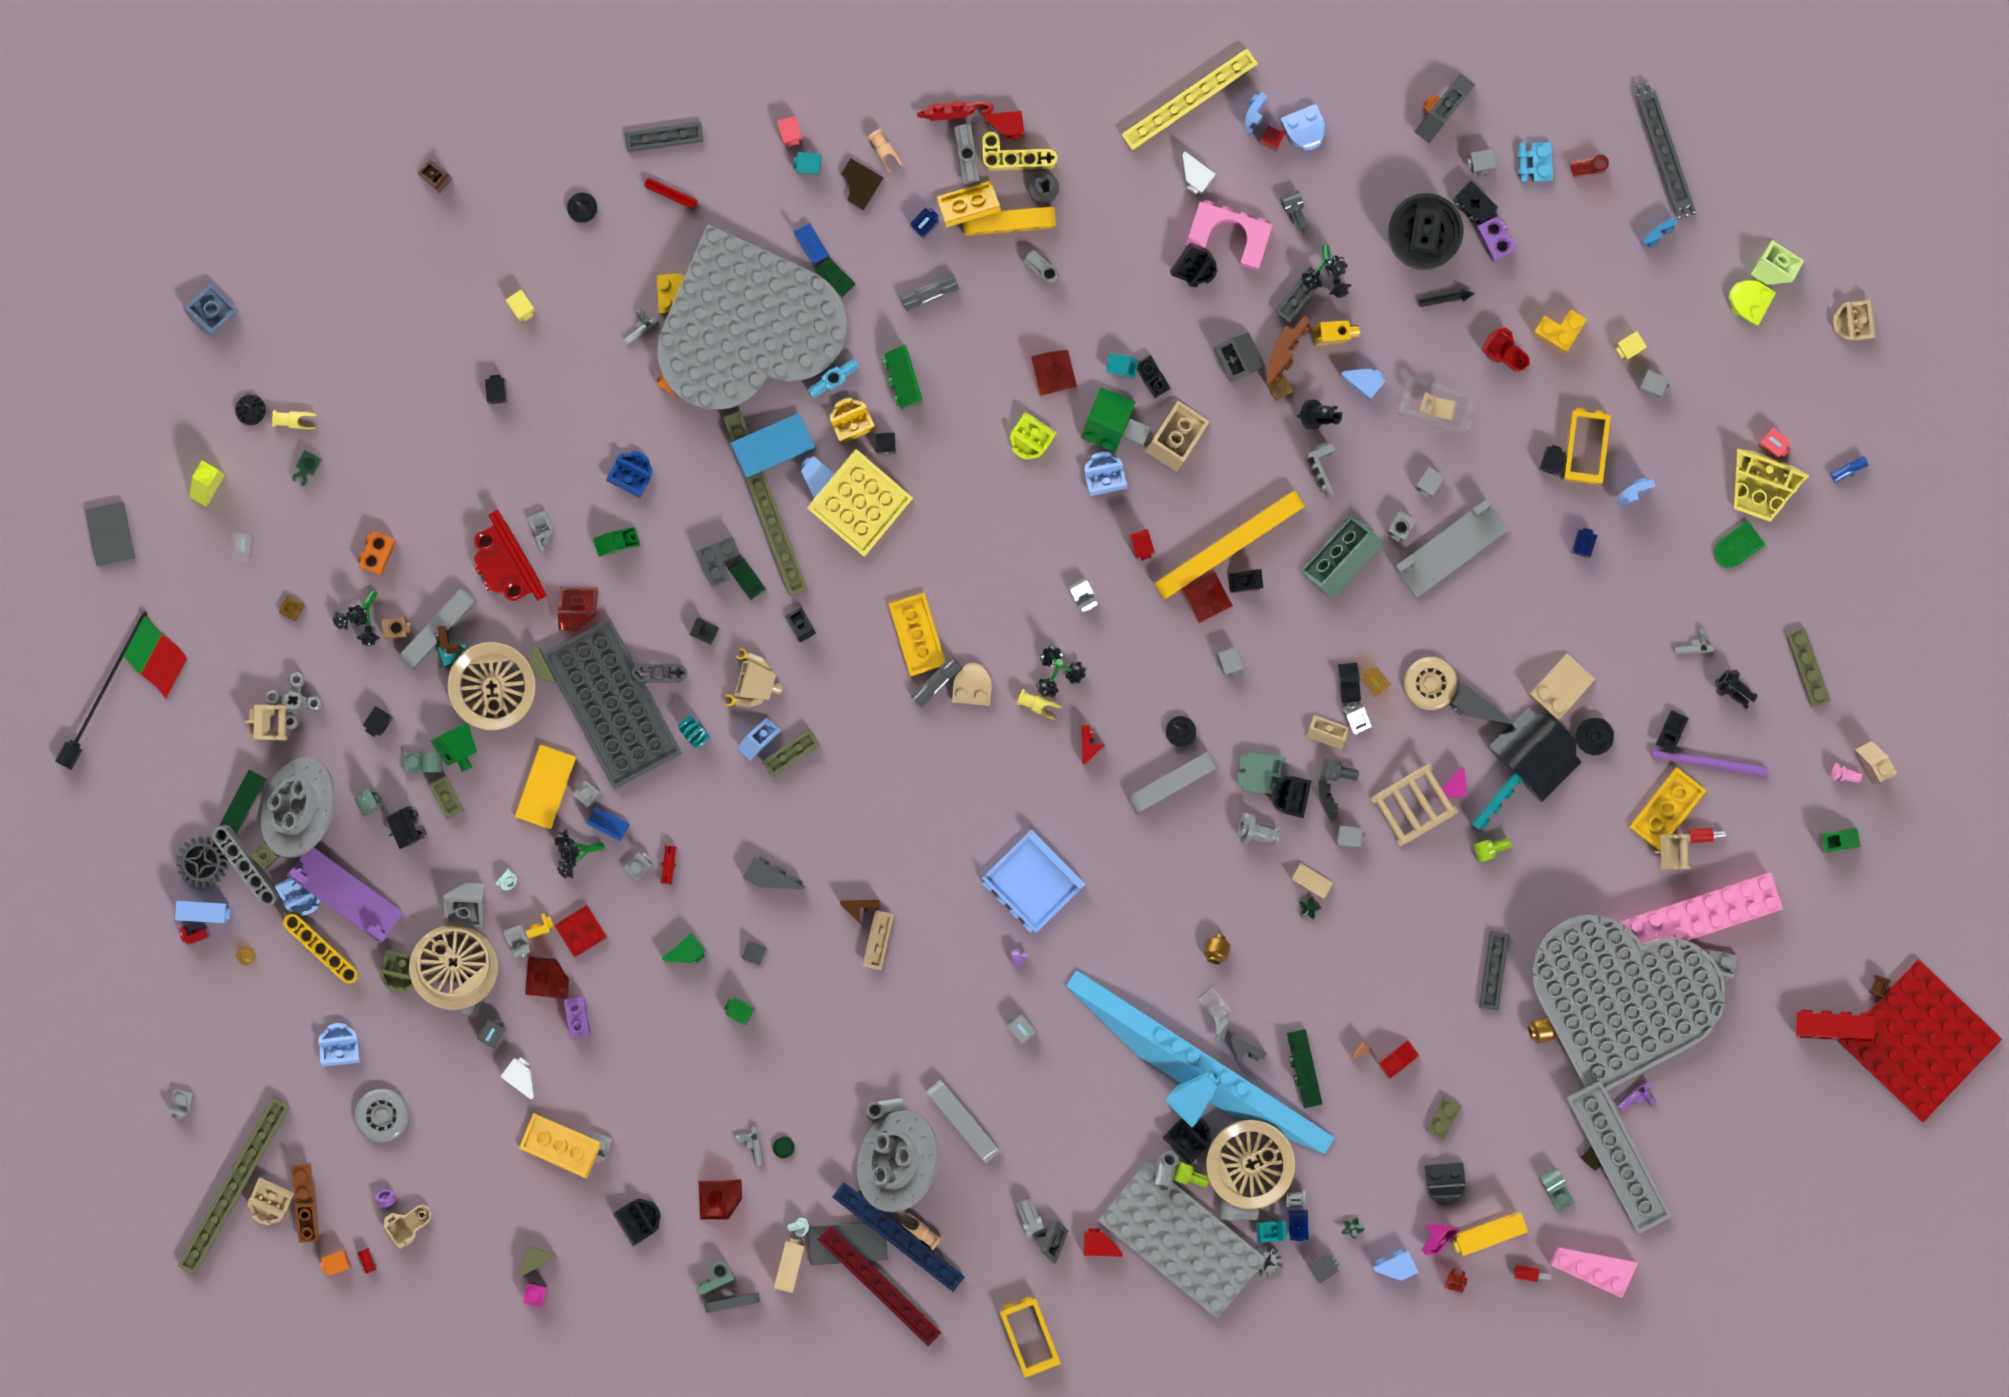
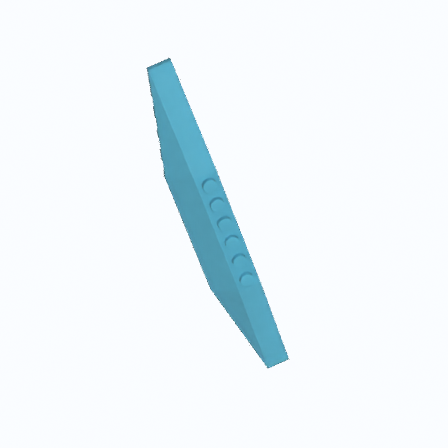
M1076 970L1066 985L1137 1056L1179 1083H1183L1208 1071L1216 1072L1222 1082L1210 1103L1240 1121L1257 1120L1268 1123L1281 1131L1288 1140L1324 1154L1335 1139L1329 1133Z

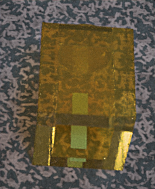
M1369 667L1362 673L1364 677L1361 678V681L1374 697L1391 685L1378 667L1374 669Z

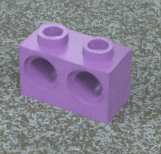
M1499 216L1476 228L1492 262L1514 253V247H1516L1512 236L1509 237L1506 232L1508 228L1503 219L1500 220ZM1489 226H1496L1498 233L1495 235L1490 234L1488 231ZM1504 243L1507 248L1506 251L1500 252L1497 249V244Z
M585 997L564 1000L570 1038L591 1035Z

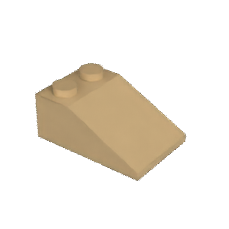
M1177 401L1145 452L1177 472L1210 421L1180 401Z
M1567 653L1528 696L1558 721L1592 684L1595 678Z

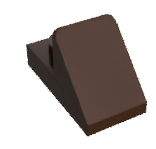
M879 900L840 901V905L861 923L860 908H864V912L875 911V907H879Z

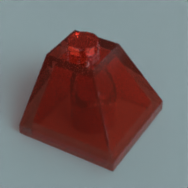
M1068 350L1031 356L1040 396L1077 387Z
M1216 572L1181 589L1199 624L1233 606Z
M560 587L557 612L559 630H579L596 616L598 588Z
M528 956L525 995L568 998L569 978L556 959Z
M741 1179L698 1181L700 1220H728L742 1200Z

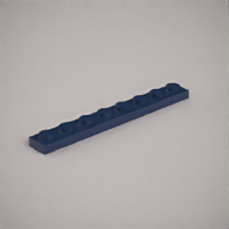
M845 1182L833 1194V1199L952 1292L955 1291L965 1278V1276L881 1210L872 1206Z

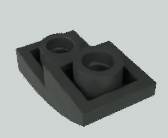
M1318 780L1319 795L1328 818L1334 819V815H1338V803H1335V799H1327V795L1331 793V785L1327 784V780Z

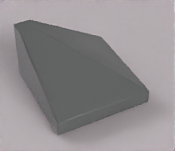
M748 940L742 959L760 966L767 948Z

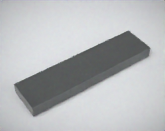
M701 122L625 133L628 152L704 142Z
M1489 932L1479 1008L1499 1009L1509 934Z

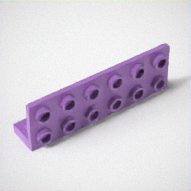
M314 847L301 855L287 875L380 944L384 942L387 934L403 914L401 910Z

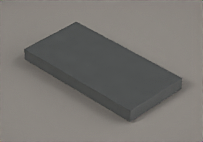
M864 1222L832 1225L868 1261L888 1260L887 1240ZM830 1225L809 1226L811 1266L841 1263L817 1240Z

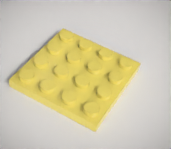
M855 449L809 504L807 509L865 557L913 497Z

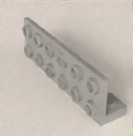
M1489 498L1394 567L1415 597L1421 596L1508 531L1507 526L1491 506L1493 503Z

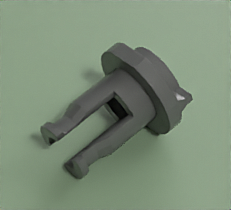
M1049 173L1037 174L1029 184L1031 197L1041 204L1054 201L1060 189L1058 180ZM1042 184L1048 185V192L1043 193V189H1041Z

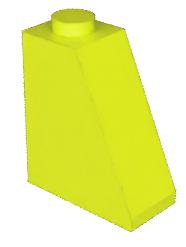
M201 461L192 476L189 497L207 507L223 480L225 473Z

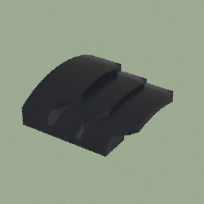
M1527 708L1487 747L1529 786L1527 789L1540 802H1543L1582 763L1576 756L1577 741L1551 714H1535L1530 708Z

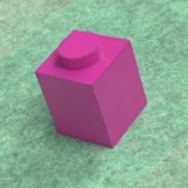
M528 1283L523 1303L543 1307L548 1286Z

